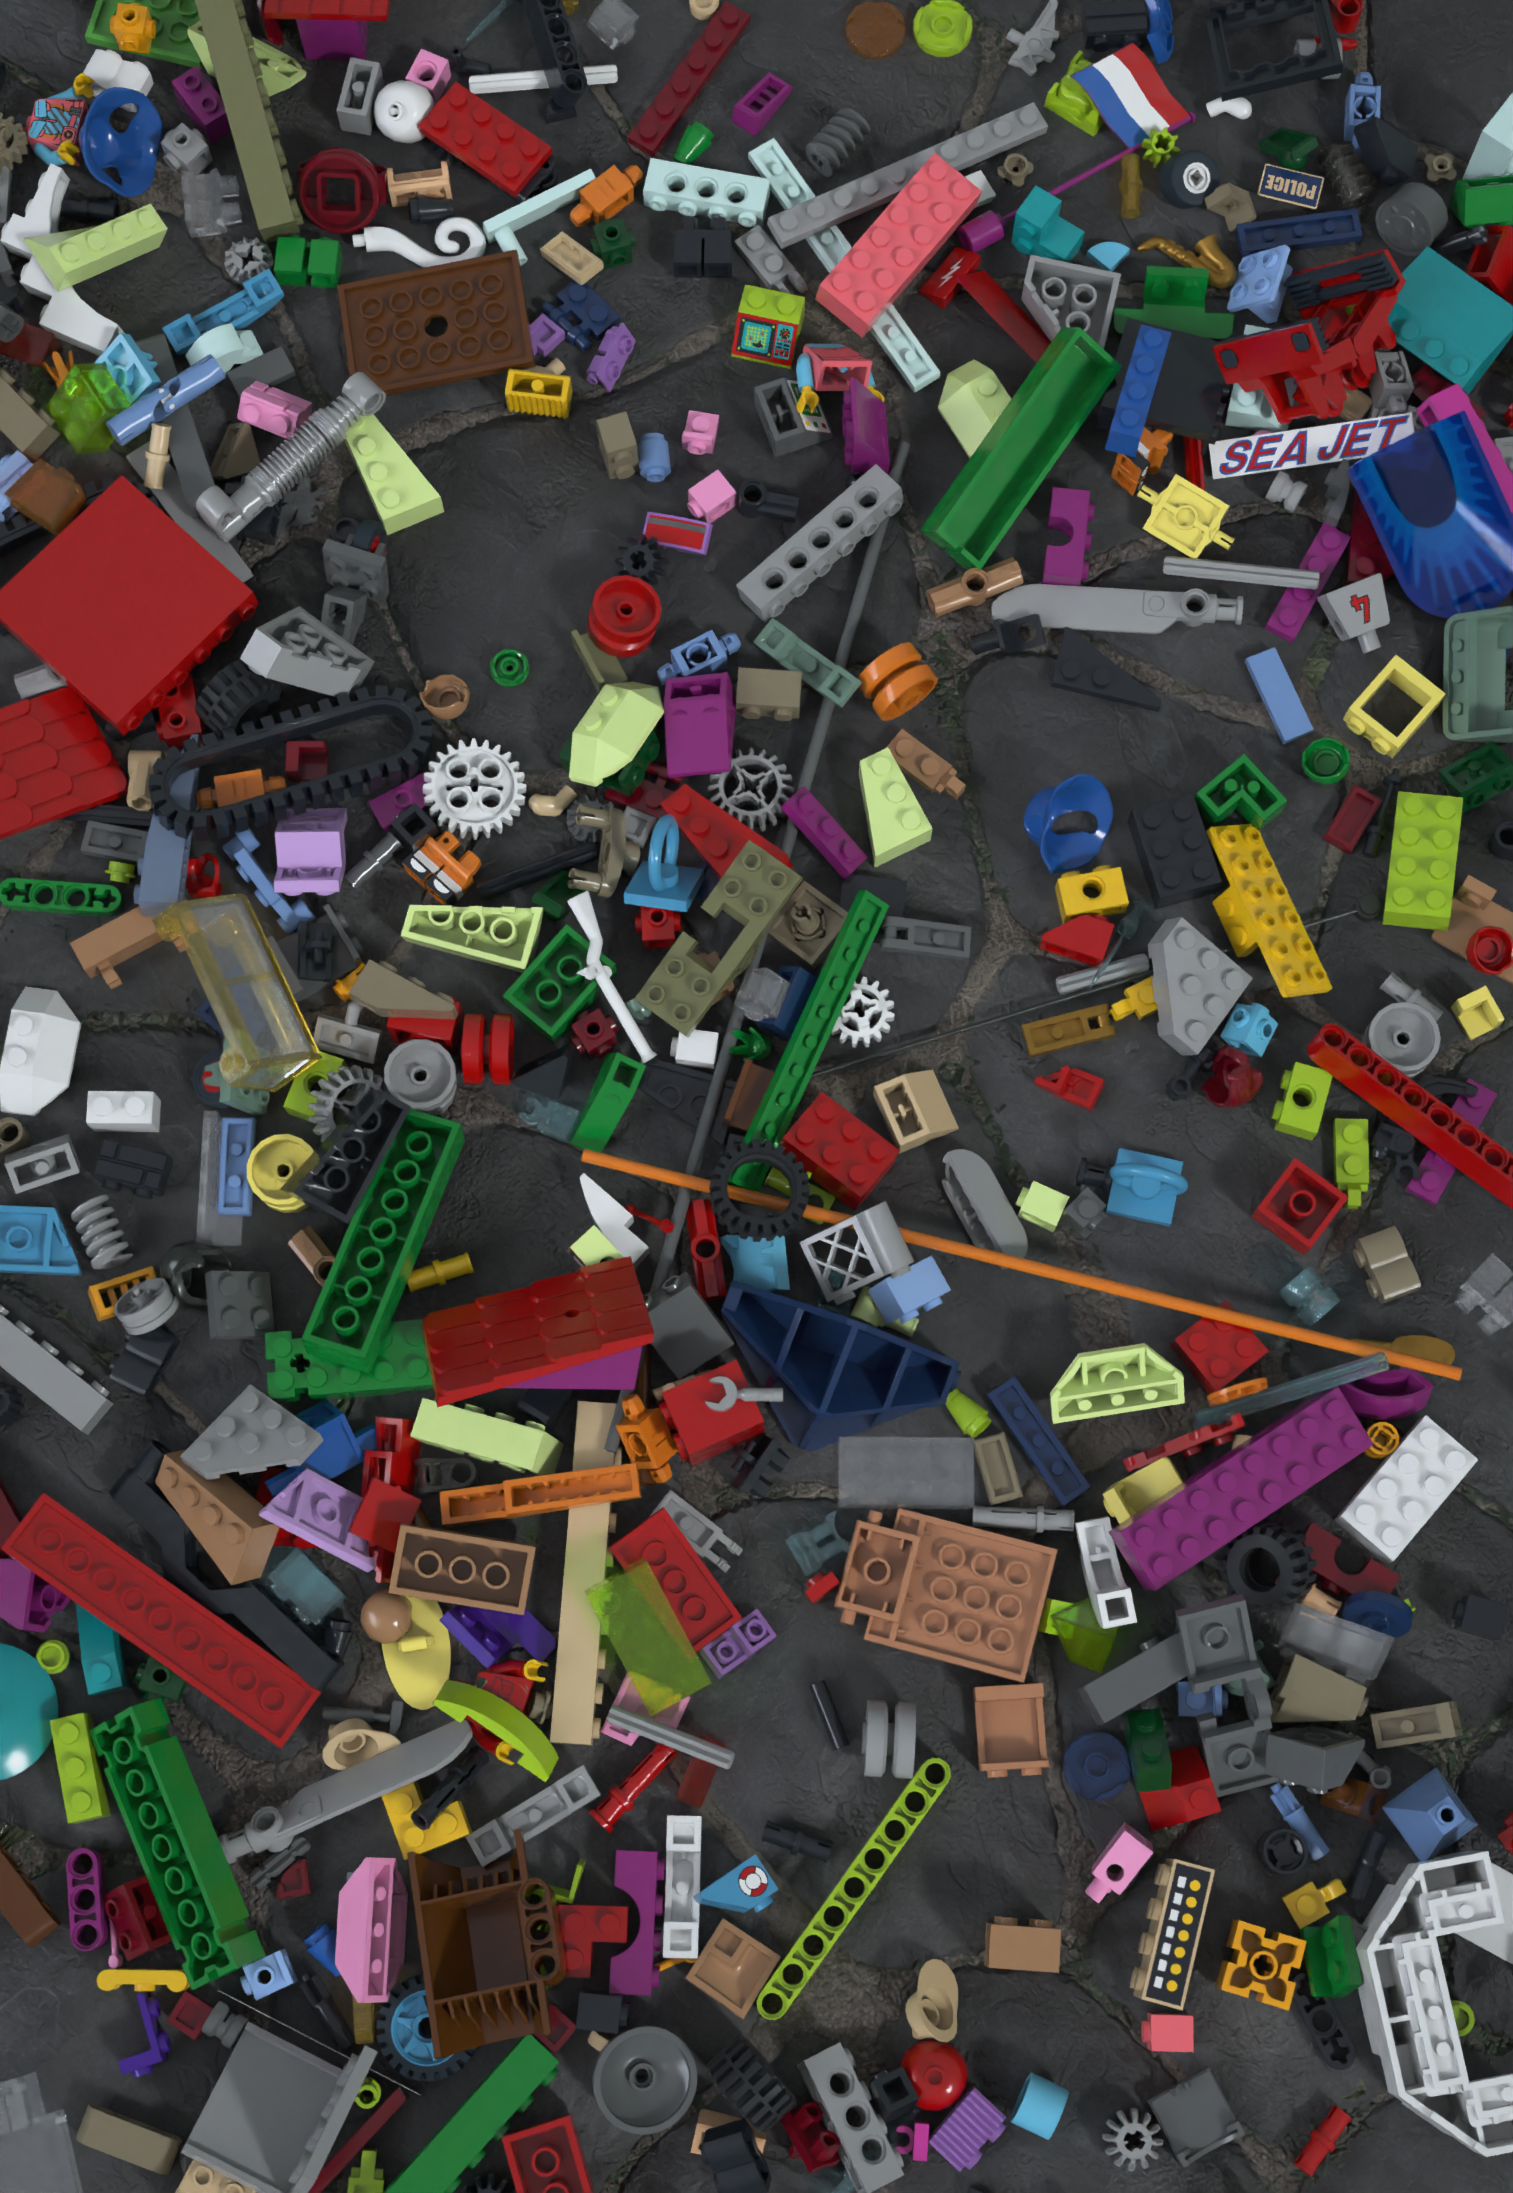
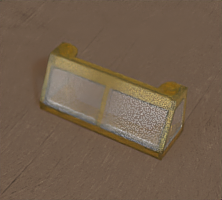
M236 893L175 902L152 920L159 936L163 940L175 941L181 938L230 1045L222 1053L219 1061L220 1071L227 1086L277 1092L322 1058L247 895Z

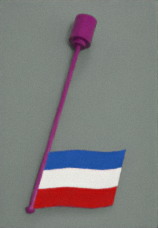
M1130 43L1070 76L1086 91L1106 125L1124 143L1127 149L1048 193L1055 196L1142 148L1143 140L1150 139L1149 133L1151 129L1160 132L1167 127L1168 132H1171L1188 122H1195V113L1187 112L1170 94L1149 58L1135 44ZM1018 209L1003 217L999 213L995 214L993 211L988 210L957 228V236L963 249L977 253L1002 239L1006 229L1005 222L1013 219Z

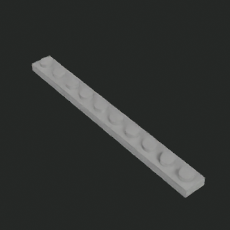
M1032 102L768 218L767 225L780 248H785L894 200L934 152L957 171H960L1045 134L1048 125L1035 103Z

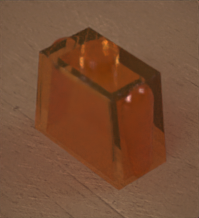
M41 458L4 493L13 508L55 536H58L73 521L86 500L85 492L80 484L74 481L75 478L71 473L62 467H59L57 470Z

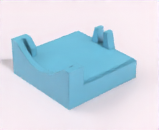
M120 333L84 374L112 418L153 392L161 383V380L153 370L158 364L157 362L150 361L153 356L141 351L131 335Z
M740 1235L720 1237L721 1245L731 1257L734 1268L733 1280L774 1294L790 1290L784 1236L779 1238L777 1235L771 1241H766V1238H762L760 1242H753V1237L749 1236L746 1240L739 1238Z

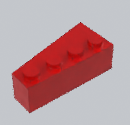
M686 784L660 803L665 814L675 817L679 832L719 880L748 840H751L790 869L793 868L784 851Z

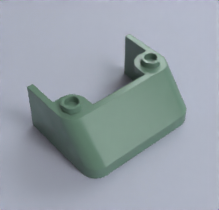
M1513 605L1454 614L1445 624L1443 692L1446 694L1443 698V732L1450 740L1463 742H1513V710L1505 711L1506 649L1513 648Z

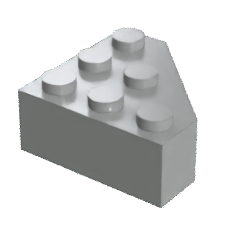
M1030 255L1021 300L1050 342L1053 341L1062 327H1080L1104 349L1121 274Z
M300 606L256 628L240 657L252 672L265 678L335 697L346 692L348 696L354 694L355 690L361 687L375 662Z
M1183 917L1166 919L1148 943L1149 958H1152L1154 977H1151L1154 1003H1157L1159 1022H1157L1158 1036L1182 1056L1198 1055L1253 978Z

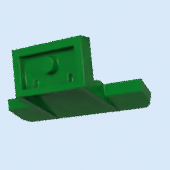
M1147 266L1142 309L1113 308V330L1118 336H1122L1127 318L1199 337L1222 341L1231 337L1234 314L1205 312L1209 269Z

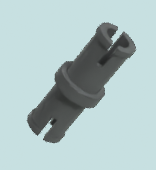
M388 832L370 852L366 850L362 854L363 858L347 874H344V878L358 891L376 871L380 873L384 869L383 865L399 849L403 848L402 844Z

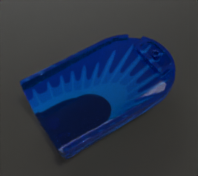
M1465 410L1432 423L1368 455L1345 469L1402 590L1419 608L1432 615L1449 619L1452 615L1494 608L1513 589V515Z

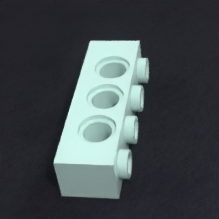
M650 158L643 189L644 206H648L656 211H676L685 216L698 215L709 217L710 219L714 217L726 218V221L738 222L746 227H753L758 224L760 227H763L770 197V179ZM674 188H680V189H682V190L679 191V192H673V191H671V190L674 189ZM704 193H709V194H711L712 196H710V197H702V196H700V195H702V194H704ZM737 198V199H741L742 201H741V202H738V203H734V202H731L730 200Z

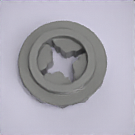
M243 237L242 241L232 242L231 248L225 251L224 265L232 279L239 283H244L267 269L271 271L273 255L268 245L260 242L257 237L254 240ZM252 252L255 261H249L244 267L242 257H248Z

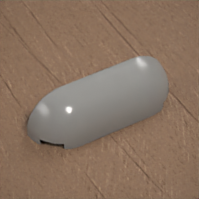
M965 1149L949 1151L942 1161L946 1163V1178L942 1179V1184L974 1246L1024 1258L1028 1249L1025 1230L989 1165L972 1151ZM1000 1266L1001 1270L1008 1269L1006 1267Z

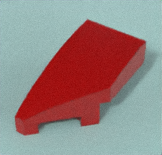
M1068 1065L1048 1076L1042 1077L1041 1075L1036 1077L1034 1081L1036 1086L1091 1112L1105 1085L1104 1079L1076 1068L1070 1069Z

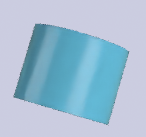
M1031 2072L1020 2091L1010 2122L1049 2140L1060 2120L1069 2090Z

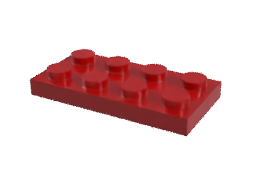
M457 82L450 87L418 125L420 133L513 197L520 193L553 154L551 146Z
M664 1507L609 1546L611 1552L687 1658L742 1619L740 1613Z

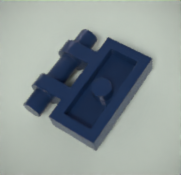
M575 280L556 295L557 301L562 305L561 307L555 308L549 301L541 307V311L565 331L566 340L572 346L577 345L582 351H586L591 346V342L586 338L590 333L599 341L605 336L608 329H611L612 326H617L621 322L620 315L587 283L581 286ZM572 315L580 325L574 326L567 318Z

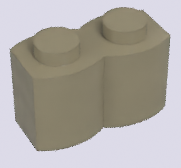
M1396 1226L1357 1240L1353 1255L1359 1268L1364 1267L1368 1273L1369 1279L1366 1280V1285L1373 1299L1378 1298L1379 1302L1383 1304L1419 1290L1421 1283L1418 1274L1408 1256L1405 1244Z

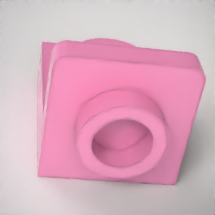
M689 410L686 427L682 433V449L696 455L713 454L719 425V415Z

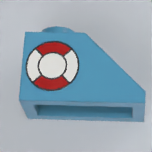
M755 1854L693 1898L699 1904L741 1913L754 1908L755 1912L758 1913L774 1902L770 1895L779 1889Z

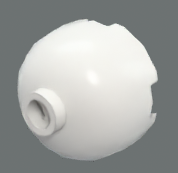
M399 80L387 84L378 93L374 102L373 115L376 125L383 135L395 142L414 143L425 137V135L419 132L418 125L432 110L435 103L425 87L413 81Z

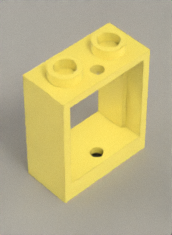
M1395 655L1349 707L1343 720L1353 733L1357 735L1362 734L1367 738L1377 752L1382 755L1387 754L1393 759L1439 706L1446 693L1399 656ZM1387 679L1423 707L1398 737L1362 710V707Z

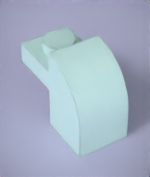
M231 323L215 327L204 333L194 342L185 356L190 366L211 354L226 376V372L230 371L234 364L247 363L264 353L251 330L235 331Z

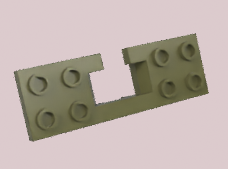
M748 840L701 906L703 910L714 918L723 910L744 925L745 928L716 968L693 952L698 942L683 931L637 994L635 1000L689 1038L725 986H730L733 980L751 964L757 954L761 941L767 935L766 929L803 878L751 840Z

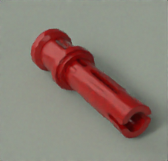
M658 1743L618 1787L616 1785L614 1787L611 1786L608 1790L609 1795L596 1809L591 1808L588 1813L606 1831L611 1833L613 1831L612 1826L626 1811H632L635 1805L633 1801L658 1776L663 1768L678 1755L677 1752L669 1746Z

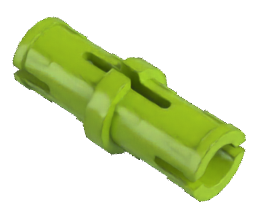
M365 2077L354 2100L359 2107L369 2109L379 2101L381 2088L378 2082L371 2077ZM364 2090H370L372 2094L369 2096H365L361 2092Z

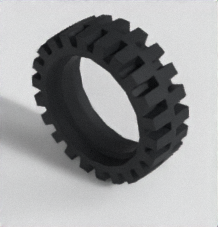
M752 1140L749 1145L745 1141L738 1144L736 1149L732 1147L725 1156L721 1157L711 1177L709 1201L712 1203L711 1209L714 1215L718 1214V1222L722 1226L725 1224L728 1226L727 1231L731 1234L735 1232L740 1233L739 1238L744 1240L749 1236L753 1237V1242H760L762 1238H766V1241H771L777 1235L779 1238L786 1235L787 1231H791L801 1219L808 1203L810 1185H808V1174L803 1172L804 1165L801 1161H795L796 1155L792 1151L788 1154L784 1152V1146L779 1144L777 1148L773 1147L772 1141L765 1140L764 1144H760L759 1140ZM757 1162L769 1164L781 1171L791 1188V1200L787 1209L777 1217L767 1220L750 1218L739 1212L730 1202L727 1192L728 1179L734 1170L743 1164Z

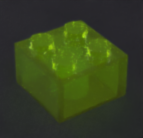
M93 363L75 364L46 405V408L77 454L106 452L115 439L108 429L106 421L131 406V404L104 364Z

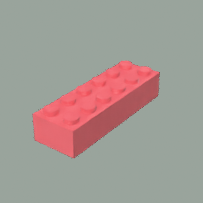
M934 152L819 285L815 300L863 338L972 212L978 203L982 191Z

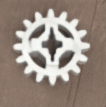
M863 976L861 984H856V981L854 982L849 993V1002L846 1006H843L831 1032V1035L838 1032L841 1033L840 1043L843 1044L847 1039H851L852 1047L856 1048L858 1041H863L865 1047H869L870 1038L880 1042L882 1039L880 1031L889 1033L890 1025L886 1021H894L895 1014L888 1012V1010L894 1008V1001H885L889 991L885 989L879 992L878 981H875L870 986L867 985V977ZM862 993L868 994L874 999L870 1000L869 998L862 995ZM860 1007L861 1011L865 1012L864 1017H859L854 1012V1009ZM881 1015L878 1023L870 1029L871 1020ZM848 1024L855 1028L857 1031L850 1030L844 1025Z

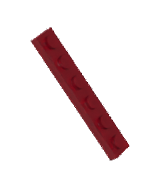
M725 0L628 135V143L651 157L656 155L751 22V15Z

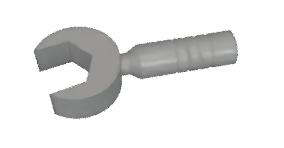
M718 1376L710 1379L709 1382L723 1385L726 1396L719 1404L705 1401V1404L713 1411L725 1412L735 1405L737 1399L757 1402H783V1388H743L737 1390L732 1380L727 1377Z

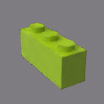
M79 1713L50 1720L68 1824H77L111 1816L100 1756L98 1757L88 1732L94 1728L92 1714Z

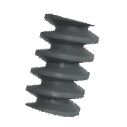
M846 107L839 109L836 116L829 120V124L821 129V133L815 135L813 141L806 145L805 152L807 158L820 174L830 177L833 174L831 167L834 169L840 167L839 159L846 160L848 158L847 151L853 152L856 149L855 143L860 144L864 140L863 135L870 134V126L856 111Z

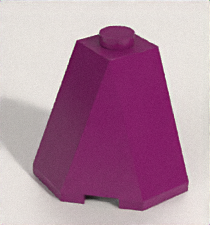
M0 1559V1617L17 1629L44 1633L51 1625L50 1618L57 1610L62 1611L70 1599L16 1560Z

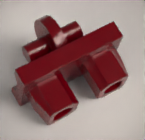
M815 2101L789 2110L780 2119L793 2143L787 2150L791 2159L801 2157L809 2173L827 2166H835L840 2161L836 2151L841 2143L835 2133L830 2130L824 2131L819 2121L822 2119L823 2111Z

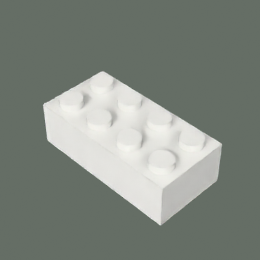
M1425 1415L1412 1426L1399 1442L1397 1449L1385 1458L1336 1516L1334 1521L1385 1565L1391 1563L1475 1465L1478 1459Z

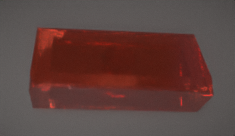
M704 1734L700 1736V1739L725 1748L722 1742ZM692 1756L677 1792V1800L700 1808L718 1766Z

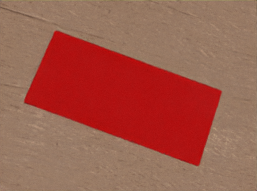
M985 270L955 277L1032 360L1038 362L1051 344L1050 340Z

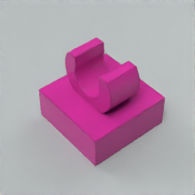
M913 2120V2130L903 2124L896 2126V2132H904L909 2135L907 2145H895L900 2154H907L912 2150L911 2157L913 2160L927 2161L928 2121Z

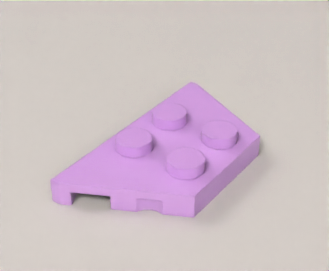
M308 1468L301 1472L259 1511L258 1516L367 1573L376 1566L375 1557L369 1556L367 1541L347 1532L362 1497Z

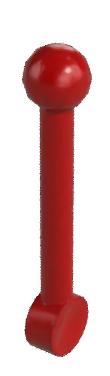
M627 1204L625 1206V1209L633 1216L635 1215L659 1226L664 1233H670L674 1228V1224L669 1219L660 1220L637 1210L634 1204Z

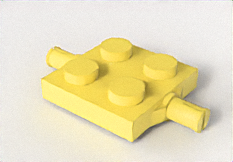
M1175 474L1169 486L1160 494L1145 484L1142 486L1141 490L1151 496L1149 497L1139 491L1137 496L1153 505L1151 515L1143 527L1145 531L1190 558L1198 559L1204 548L1212 541L1227 550L1230 549L1231 545L1221 540V538L1233 544L1235 538L1219 530L1221 521L1230 507L1229 505Z

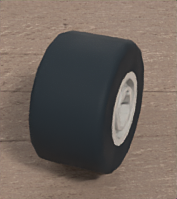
M1200 150L1186 151L1170 157L1163 165L1159 177L1160 189L1164 198L1172 206L1180 209L1194 208L1206 204L1204 198L1212 194L1220 184V172L1216 162L1209 154Z

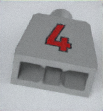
M1381 573L1317 597L1320 606L1341 641L1357 636L1363 654L1381 647L1375 629L1390 624Z

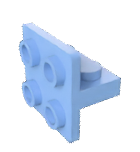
M1287 245L1271 248L1242 258L1227 305V309L1230 312L1248 308L1267 324L1277 322L1287 286L1284 287L1283 283L1293 270L1286 263L1290 248Z

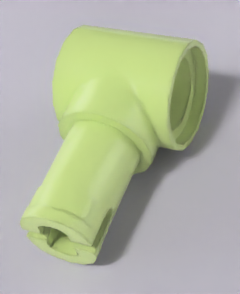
M863 1286L850 1317L853 1320L875 1328L878 1326L883 1328L885 1325L911 1337L919 1319L913 1318L904 1324L898 1319L887 1325L868 1292L871 1287Z

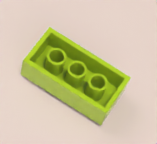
M1398 791L1383 925L1448 931L1463 797Z

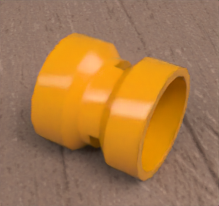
M1378 1422L1365 1430L1374 1444L1364 1451L1368 1457L1381 1459L1397 1449L1399 1434L1393 1425L1387 1422Z

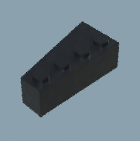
M370 1089L280 1190L335 1221L349 1224L406 1119L411 1106L385 1091Z

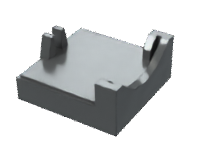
M1209 2067L1197 2071L1146 2099L1177 2161L1183 2168L1211 2150L1245 2135L1241 2124L1236 2120Z

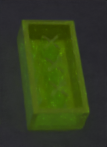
M645 1558L584 1590L650 1716L711 1684L708 1675Z

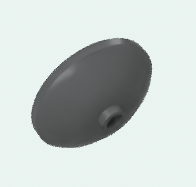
M640 2025L626 2029L614 2036L604 2046L597 2058L592 2078L594 2097L604 2116L623 2131L640 2135L663 2131L675 2124L686 2113L693 2101L697 2087L695 2060L686 2044L677 2035L665 2028L653 2025ZM639 2069H645V2077L641 2080H636L635 2073Z

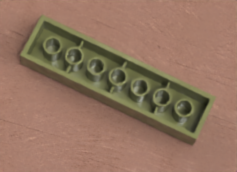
M195 0L258 229L266 244L276 242L278 237L301 235L299 225L304 224L296 198L291 199V195L296 194L292 178L289 175L288 169H283L282 167L287 165V160L279 138H274V136L279 135V131L271 108L266 109V106L271 105L267 88L264 85L263 79L257 77L263 74L254 47L249 48V46L254 45V41L246 18H241V16L246 15L242 0Z

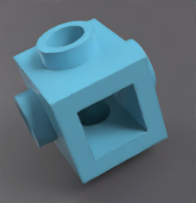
M1237 1003L1220 1037L1229 1045L1242 1049L1248 1055L1262 1057L1278 1023L1269 1015V1010L1258 1003H1252L1251 1006Z

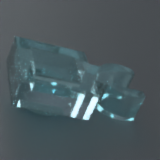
M527 1097L526 1102L529 1106L535 1107V1111L530 1115L520 1112L519 1117L528 1125L539 1123L536 1128L539 1133L568 1144L581 1116L579 1110L552 1100L549 1101L545 1108L542 1107L536 1098Z

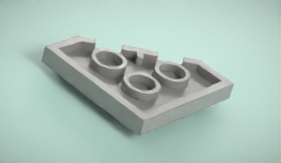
M250 1384L183 1452L180 1458L192 1470L206 1480L220 1478V1474L237 1471L242 1475L267 1471L269 1466L286 1464L287 1467L301 1465L324 1440L319 1432Z

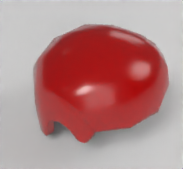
M1485 926L1470 936L1465 951L1468 963L1476 971L1485 975H1497L1513 964V939L1503 928Z

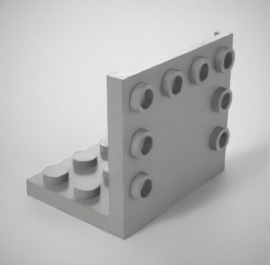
M248 2022L181 2153L258 2193H308L323 2167L374 2061L377 2051L365 2045L358 2056L352 2053L342 2070Z

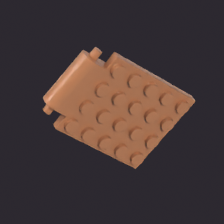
M901 1508L897 1510L893 1529L880 1526L883 1513L870 1510L867 1522L856 1521L834 1603L835 1607L843 1609L840 1622L853 1625L856 1613L868 1616L869 1620L863 1640L1025 1683L1058 1553L1057 1549Z

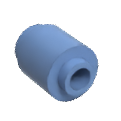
M647 433L641 436L640 443L637 446L640 475L650 482H660L671 473L668 442L665 440L664 435L660 433Z

